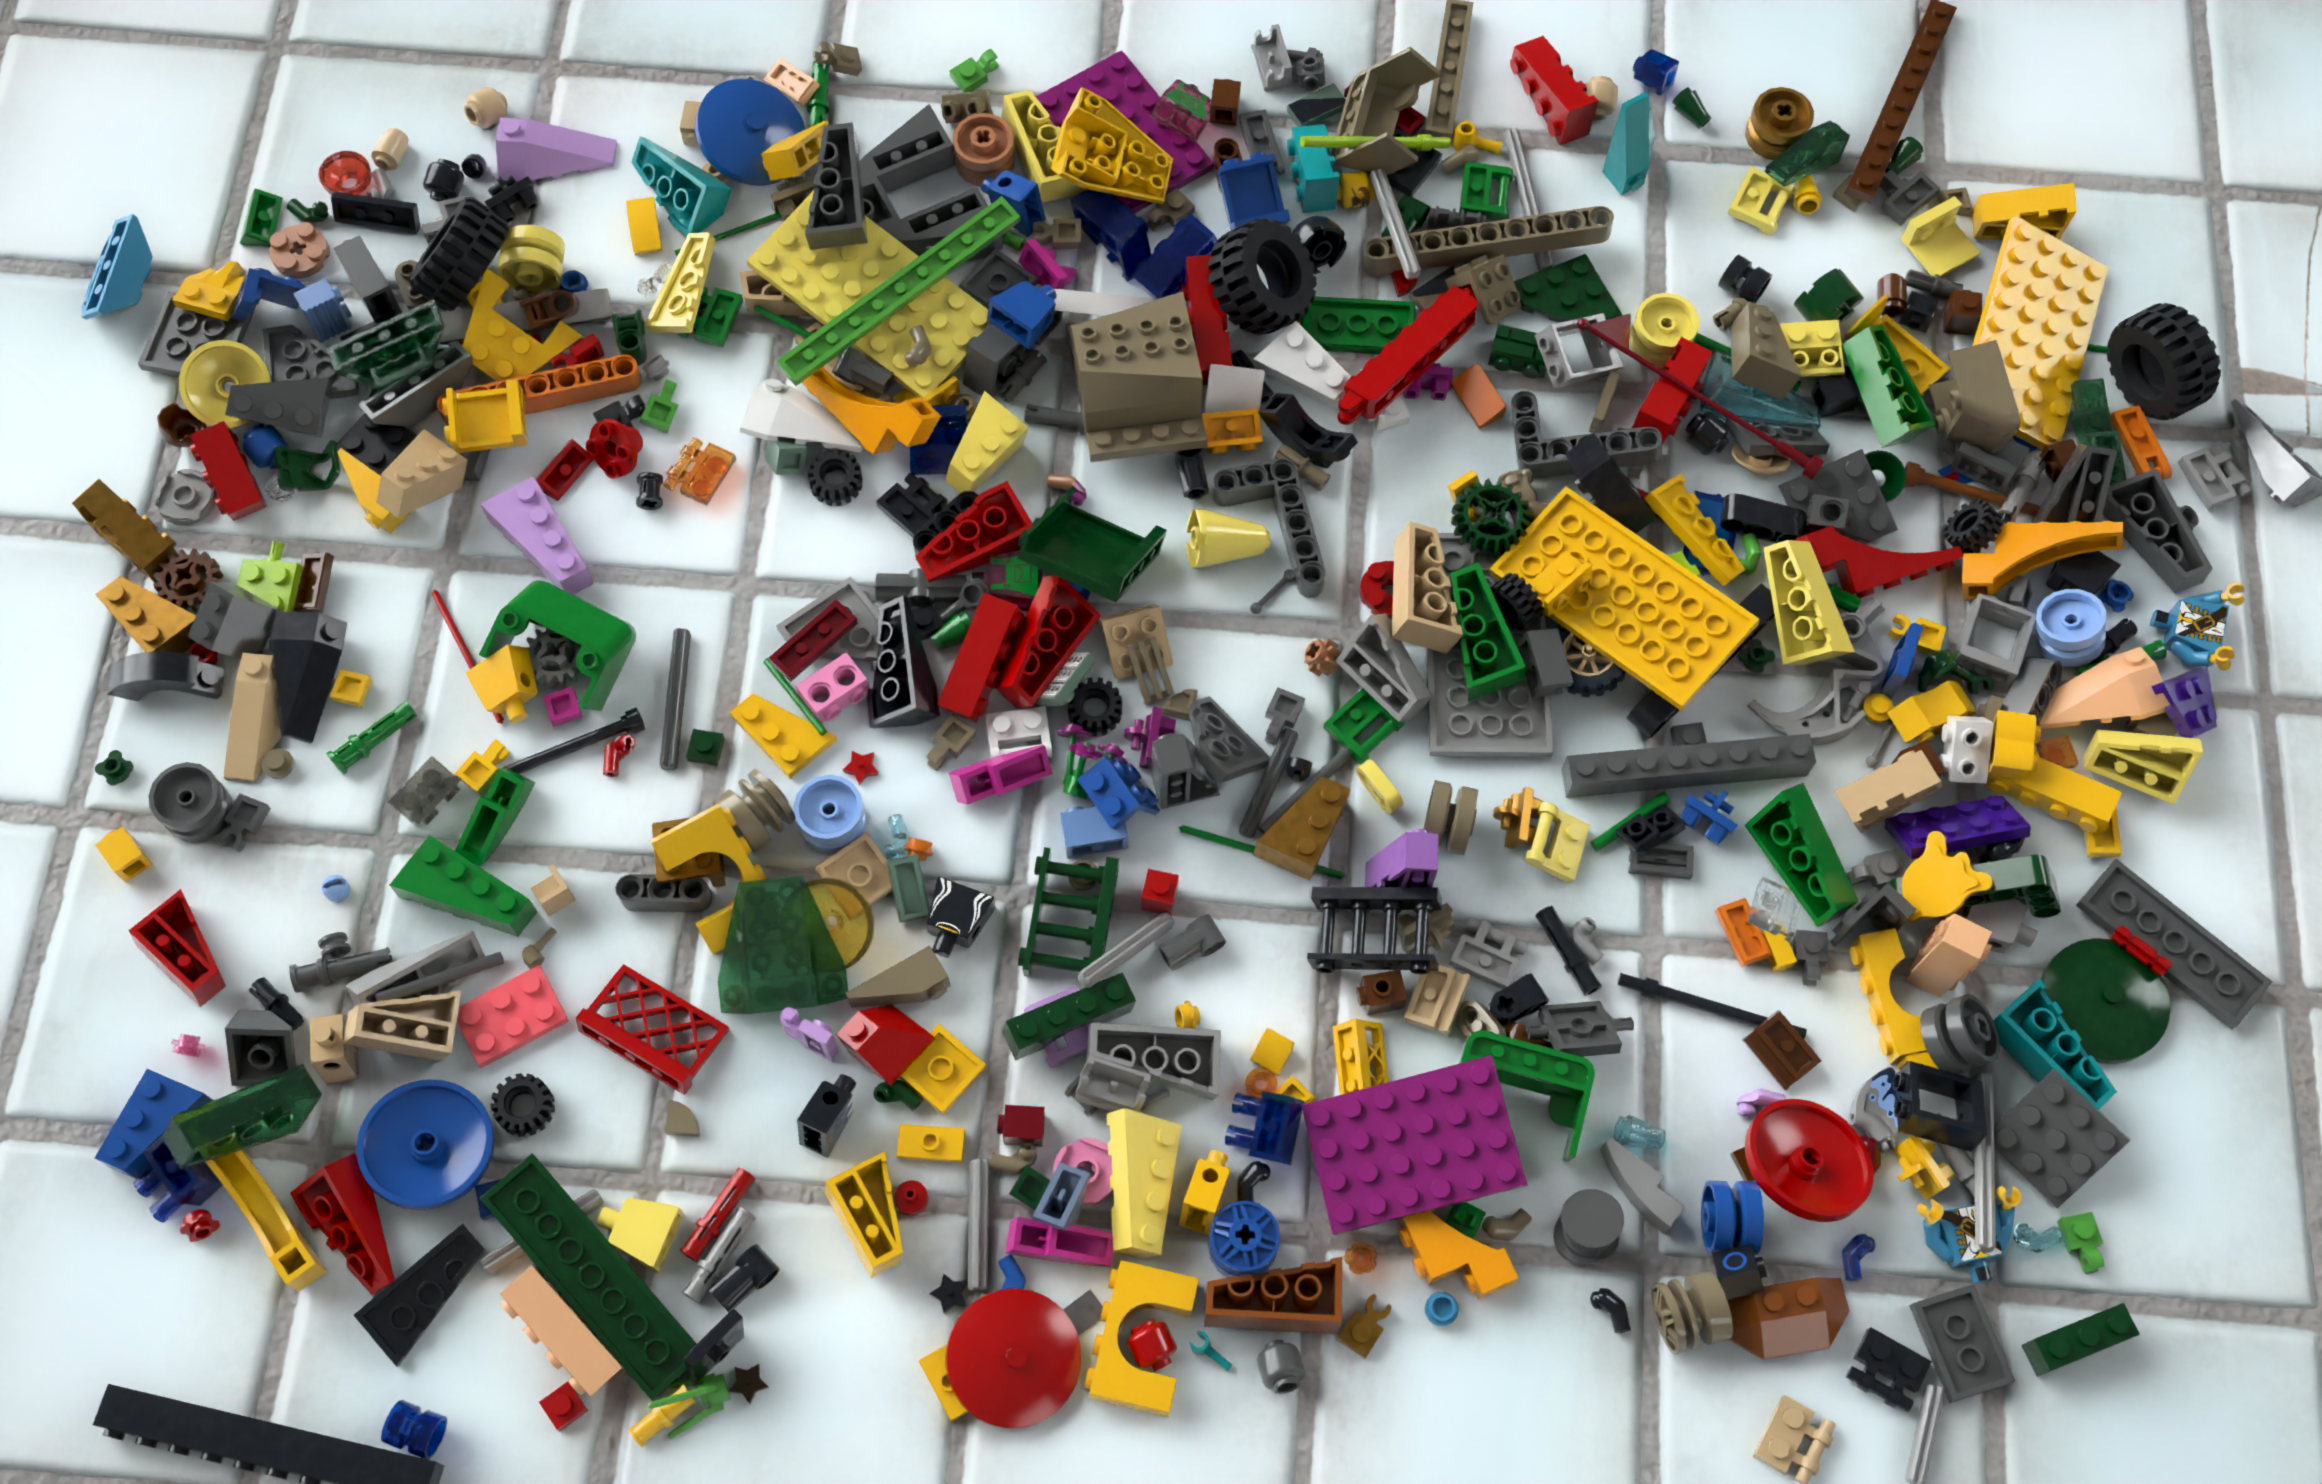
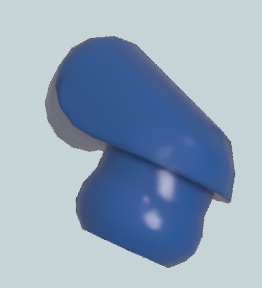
M1010 1254L1002 1258L998 1264L1006 1279L1001 1290L1024 1289L1026 1279L1013 1255Z

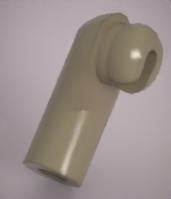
M1468 144L1459 152L1442 160L1441 164L1448 174L1461 166H1465V162L1476 163L1479 158V150L1474 145Z
M922 325L915 326L909 331L914 345L911 348V352L906 353L905 361L910 367H916L918 364L922 365L931 353V345Z
M1023 1143L1020 1145V1149L1010 1157L993 1153L989 1169L1012 1175L1021 1174L1026 1165L1030 1167L1034 1165L1037 1159L1036 1148L1031 1143Z
M1520 1208L1509 1220L1496 1219L1494 1216L1486 1217L1483 1220L1482 1229L1492 1239L1510 1241L1530 1223L1532 1218L1524 1209Z

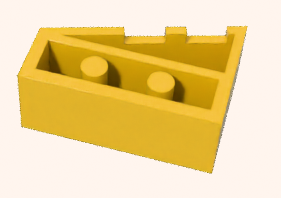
M2074 183L1980 194L1972 212L1974 239L2003 240L2008 221L2016 215L2060 240L2077 212Z

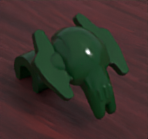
M1948 649L1945 651H1933L1926 657L1922 671L1918 674V690L1923 693L1926 691L1931 678L1936 679L1950 672L1967 682V690L1970 694H1978L1977 685L1980 681L1983 682L1984 690L1989 691L1993 690L1994 683L1989 676L1976 675L1968 668L1958 664L1956 660L1961 654L1959 650L1953 654Z

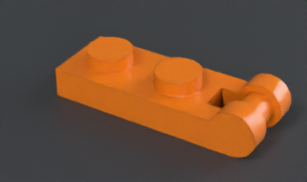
M2137 405L2112 412L2109 419L2136 470V476L2157 469L2163 480L2171 478L2172 468L2140 406ZM2152 461L2155 467L2150 468L2148 462Z

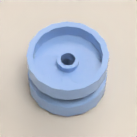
M2064 589L2053 592L2043 599L2037 608L2036 645L2040 654L2046 659L2059 660L2062 666L2068 667L2088 664L2099 657L2105 647L2107 611L2102 601L2094 594L2081 589Z
M830 774L815 777L805 783L797 793L793 806L795 819L801 836L807 845L816 851L835 854L864 834L867 820L861 794L855 785L844 777Z

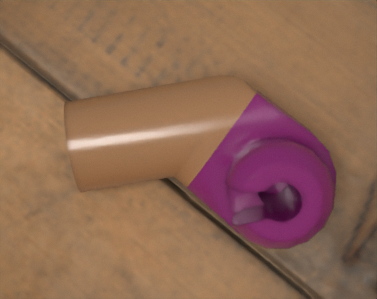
M1061 474L1048 475V488L1065 489L1067 492L1074 488L1076 490L1071 505L1081 506L1084 499L1087 498L1086 489L1075 477Z

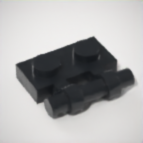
M909 473L904 479L909 485L907 489L896 483L876 503L881 511L913 538L935 516V513L940 512L948 505V500L942 494H936L930 489L929 483L922 477L918 478L913 473ZM922 496L928 503L923 505L916 497Z
M1870 1327L1866 1330L1853 1358L1864 1364L1865 1367L1861 1371L1851 1366L1846 1374V1378L1857 1384L1856 1387L1865 1393L1869 1390L1885 1399L1884 1403L1892 1408L1897 1406L1909 1412L1914 1400L1903 1395L1904 1387L1913 1393L1918 1392L1932 1361ZM1876 1372L1893 1381L1891 1386L1889 1387L1875 1379Z

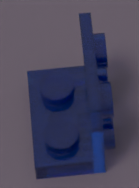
M966 405L932 406L941 417L926 443L910 446V473L914 475L947 474L950 462L968 427Z

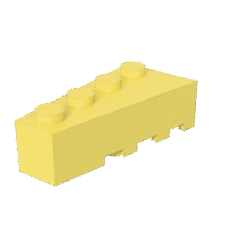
M1031 90L1004 95L1001 117L1012 129L1014 148L1027 178L1038 184L1042 203L1090 192L1091 190L1084 189L1070 182L1051 169L1061 128L1059 126L1056 127L1052 123L1049 113Z
M1786 540L1764 547L1783 665L1805 666L1855 652L1811 543L1807 541Z

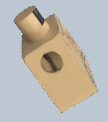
M344 1014L310 1019L311 1063L326 1084L359 1079L358 1046L343 1044L348 1017ZM337 1063L339 1066L332 1067V1064Z

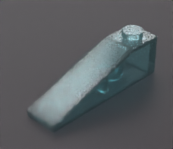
M1715 350L1703 381L1702 395L1747 423H1752L1754 419L1764 421L1765 425L1780 426L1785 424L1816 430L1820 428L1819 407L1791 390L1781 400L1733 380L1731 355ZM1700 401L1702 412H1711L1716 417L1726 420L1725 415Z

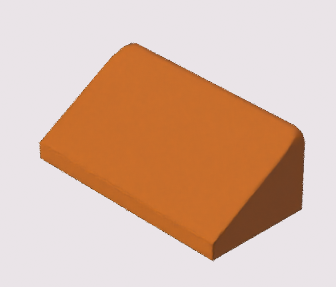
M1478 363L1472 365L1452 380V388L1478 428L1504 417L1506 405Z

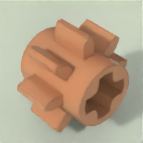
M1329 638L1325 641L1317 639V641L1311 642L1305 650L1306 660L1304 663L1309 665L1308 670L1318 677L1321 673L1328 676L1337 671L1340 665L1335 661L1342 653L1337 649L1338 644Z

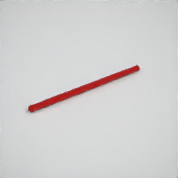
M433 590L431 594L469 669H472L476 666V663L439 591ZM493 713L497 723L502 724L504 721L502 714Z

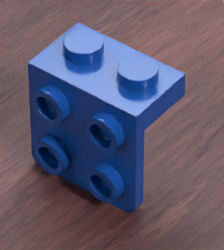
M1105 756L1077 779L1112 829L1116 830L1139 810L1152 815L1160 812L1156 805L1159 802L1158 798L1148 787L1144 788L1139 781L1142 778L1141 774L1131 763L1125 765L1120 759L1114 760Z

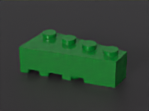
M1883 324L1869 326L1842 344L1845 358L1849 363L1881 448L1910 442L1937 425Z
M1479 562L1450 573L1452 602L1456 603L1458 611L1455 618L1457 625H1461L1463 636L1459 639L1468 702L1524 681L1526 666Z
M1804 783L1781 791L1744 825L1817 927L1839 918L1859 901Z
M428 835L389 884L399 898L408 901L413 900L422 903L426 907L435 910L437 908L462 919L467 918L479 922L481 925L519 937L538 912L530 899L430 835Z

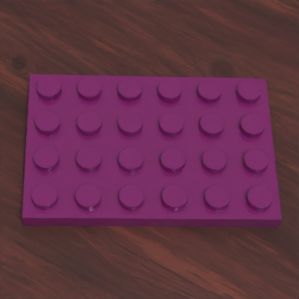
M1122 50L1036 96L1049 113L1052 123L1060 128L1082 87L1110 102L1173 158L1166 195L1176 188L1180 189L1214 170L1213 161ZM1099 192L1121 221L1153 204V202Z
M1492 1055L1301 1105L1333 1235L1528 1186Z

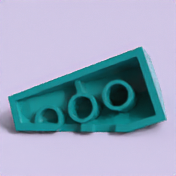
M1646 92L1622 103L1602 170L1620 195L1641 188L1645 183L1655 140V130L1650 99Z
M639 137L631 163L644 183L652 187L657 195L655 200L659 206L665 207L669 214L668 220L676 229L686 236L689 233H700L723 215L732 191L730 187L710 173L651 140Z

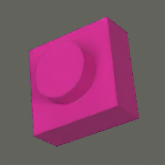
M573 686L543 696L553 727L583 718Z

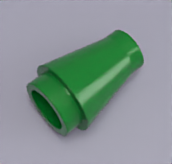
M966 612L961 615L956 614L935 634L931 635L939 651L963 643L971 624Z

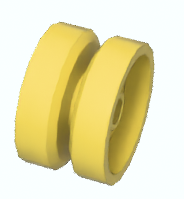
M516 225L511 227L500 247L501 255L499 256L497 275L508 282L510 288L513 289L517 286H525L528 291L536 294L550 287L552 290H556L561 284L565 243L555 232L541 226Z
M1660 293L1650 296L1638 308L1635 321L1630 330L1629 343L1632 351L1655 366L1664 368L1668 359H1672L1681 337L1691 342L1695 339L1700 320L1696 309L1688 300L1676 294Z

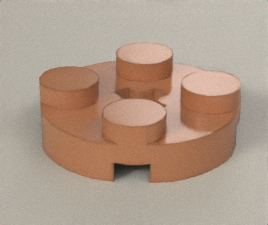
M309 222L287 227L273 234L269 240L271 244L269 254L274 266L283 275H285L284 273L290 274L293 278H307L318 273L324 267L323 262L326 259V255L329 257L330 254L329 245L324 235ZM298 248H304L302 250L303 254L298 255L294 251Z

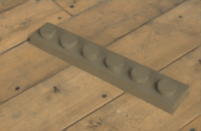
M1447 0L1436 62V68L1441 74L1440 77L1433 80L1425 134H1430L1432 137H1449L1452 140L1474 2L1462 0Z

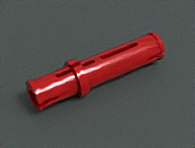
M741 1167L737 1168L735 1174L718 1195L703 1219L699 1218L696 1221V1229L684 1246L680 1248V1252L695 1262L699 1260L698 1258L713 1237L717 1238L720 1235V1227L736 1207L751 1183L754 1182L755 1177Z

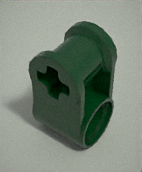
M641 309L636 310V313L620 316L617 313L612 314L613 328L620 355L632 356L638 366L643 364L647 359L645 323Z

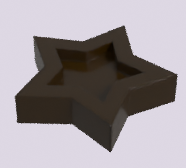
M757 1364L748 1370L735 1367L736 1381L730 1388L729 1393L743 1394L748 1403L751 1404L756 1392L769 1388L760 1379V1365Z

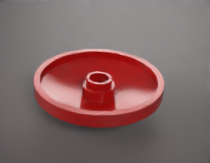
M1784 1099L1773 1102L1763 1108L1749 1125L1745 1136V1156L1748 1167L1764 1193L1781 1208L1807 1220L1832 1222L1850 1216L1868 1198L1874 1179L1873 1164L1869 1151L1856 1130L1834 1111L1807 1100Z
M1013 1288L995 1291L973 1302L955 1322L946 1345V1374L957 1400L977 1419L1002 1428L1032 1426L1055 1414L1072 1394L1081 1368L1079 1338L1068 1315L1048 1297L1026 1289Z

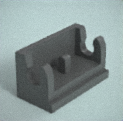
M1558 628L1527 631L1518 642L1517 647L1526 666L1525 675L1532 699L1563 693L1562 688L1569 687L1574 682Z

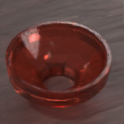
M340 151L330 155L323 161L319 168L318 177L321 185L330 195H333L334 192L359 195L369 186L372 173L370 165L363 155L354 151ZM346 179H357L354 187H342Z

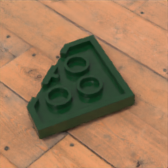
M1586 254L1514 281L1516 289L1520 294L1522 311L1531 314L1535 311L1550 316L1549 320L1558 323L1604 313L1606 320L1623 316Z

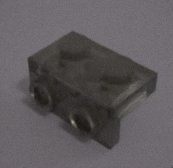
M431 756L387 803L415 827L421 822L427 826L439 813L435 807L443 799L449 802L461 790L457 784L462 779L458 775L452 774Z

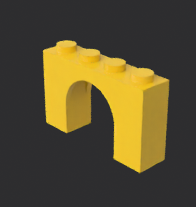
M719 804L649 840L666 871L706 852L722 853L730 857L737 865L740 874V885L734 899L724 908L695 923L713 955L781 918L777 909L782 907L774 891L767 893L762 883L767 878L758 863L752 865L747 854L751 853L752 850L743 835L738 838L732 827L737 825L729 808L723 810Z
M1120 1260L1119 1269L1112 1268L1108 1288L1114 1289L1111 1302L1104 1301L1100 1321L1106 1322L1103 1335H1096L1092 1352L1093 1355H1098L1095 1369L1089 1367L1084 1388L1090 1389V1399L1169 1417L1177 1378L1143 1371L1132 1366L1120 1352L1118 1334L1128 1317L1144 1309H1158L1191 1317L1199 1278Z

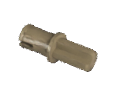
M1282 445L1275 454L1276 459L1286 458L1294 462L1298 475L1318 488L1319 491L1327 484L1331 475L1311 463V458H1304L1287 445Z

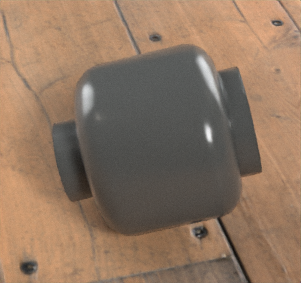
M1273 1340L1265 1345V1349L1257 1357V1365L1262 1382L1266 1388L1274 1390L1277 1394H1285L1296 1390L1300 1386V1382L1305 1375V1369L1299 1350L1295 1345L1284 1343L1283 1340Z

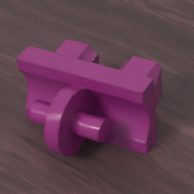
M1434 363L1403 392L1404 398L1416 399L1420 395V389H1431V398L1433 400L1444 401L1451 387L1453 368L1441 367L1440 363Z
M1154 706L1152 713L1146 716L1144 728V721L1136 719L1134 727H1128L1124 732V738L1132 742V750L1139 751L1142 743L1139 768L1148 769L1152 764V741L1157 740L1159 736L1164 734H1174L1176 720L1163 716L1162 708Z

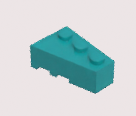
M1325 124L1292 127L1291 139H1287L1288 156H1293L1291 176L1292 179H1297L1298 184L1295 185L1296 202H1301L1303 213L1336 210L1340 175L1339 172H1333L1332 165H1335V158L1330 156L1329 149L1331 148H1307L1300 146L1301 136H1328Z

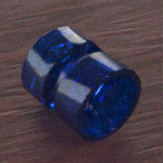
M399 1400L386 1418L381 1441L397 1449H403L407 1446L410 1454L423 1459H430L442 1442L448 1419L446 1416L431 1410H426L422 1413L420 1406L405 1400Z

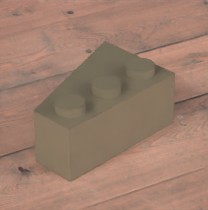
M1748 301L1731 325L1732 379L1783 400L1800 379L1801 373L1774 312L1766 306L1756 305Z

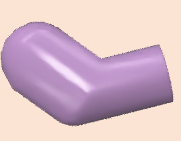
M1765 1089L1755 1090L1740 1096L1736 1103L1739 1106L1738 1114L1741 1117L1750 1118L1756 1114L1755 1107L1768 1106L1773 1102L1784 1100L1786 1097L1784 1094Z

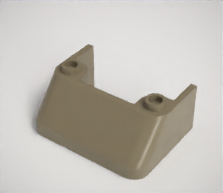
M1409 47L1358 73L1350 84L1336 136H1372L1376 138L1355 148H1332L1331 156H1334L1335 162L1342 167L1369 173L1372 170L1382 168L1385 170L1386 175L1393 174L1417 162L1418 156L1395 139L1393 134L1399 112L1413 106L1418 99L1420 86L1440 77L1441 72L1412 47Z
M1997 340L1948 352L1955 379L1928 386L1936 416H1934L1937 424L1935 426L1938 433L1942 432L1944 437L1962 444V442H1965L1969 445L1977 446L1990 455L2001 453L2020 428V416Z

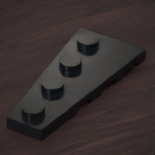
M462 1223L354 1314V1317L396 1367H399L483 1254L485 1248Z

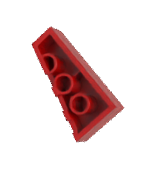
M1544 36L1514 46L1512 59H1510L1511 70L1520 78L1524 92L1530 95L1535 103L1538 115L1543 116L1552 137L1555 136L1559 145L1589 135L1599 102L1594 95L1588 97L1585 93L1587 91L1586 85L1582 81L1576 82L1573 79V70L1569 65L1562 66L1561 56Z

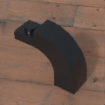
M1276 393L1258 411L1268 428L1284 445L1289 446L1304 458H1311V463L1328 469L1334 461L1340 462L1347 458L1350 450L1358 443L1353 433L1330 431L1313 421L1301 407L1294 394Z
M176 652L132 654L119 659L111 666L107 695L140 701L150 692L173 690L218 699L222 695L225 668L199 662V656Z

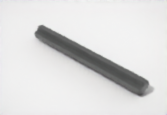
M677 628L673 631L660 754V766L663 770H676L678 766L691 639L690 631L685 628Z

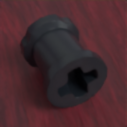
M653 472L639 473L636 480L639 485V496L636 498L637 507L644 510L661 508L663 499L660 497V486L663 483V476Z

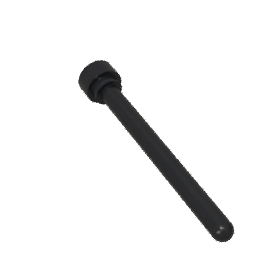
M635 707L625 711L626 715L621 716V720L506 765L502 769H511L520 774L626 731L627 734L630 732L636 734L646 730L638 708Z

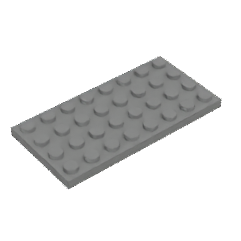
M1438 533L1445 559L1443 569L1445 575L1449 576V579L1450 573L1479 562L1489 586L1491 587L1498 582L1497 579L1490 575L1489 569L1503 555L1500 551L1495 558L1492 557L1490 551H1487L1486 555L1481 557L1480 549L1476 548L1475 551L1470 553L1469 548L1471 544L1461 545L1460 540L1462 536H1454V533ZM1449 588V593H1450L1451 602H1452L1451 589ZM1544 613L1525 630L1519 631L1516 627H1510V622L1506 623L1516 646L1527 631L1546 629ZM1459 640L1447 654L1425 648L1427 688L1432 695L1427 702L1430 756L1552 757L1554 752L1550 696L1532 699L1526 675L1524 681L1468 702Z

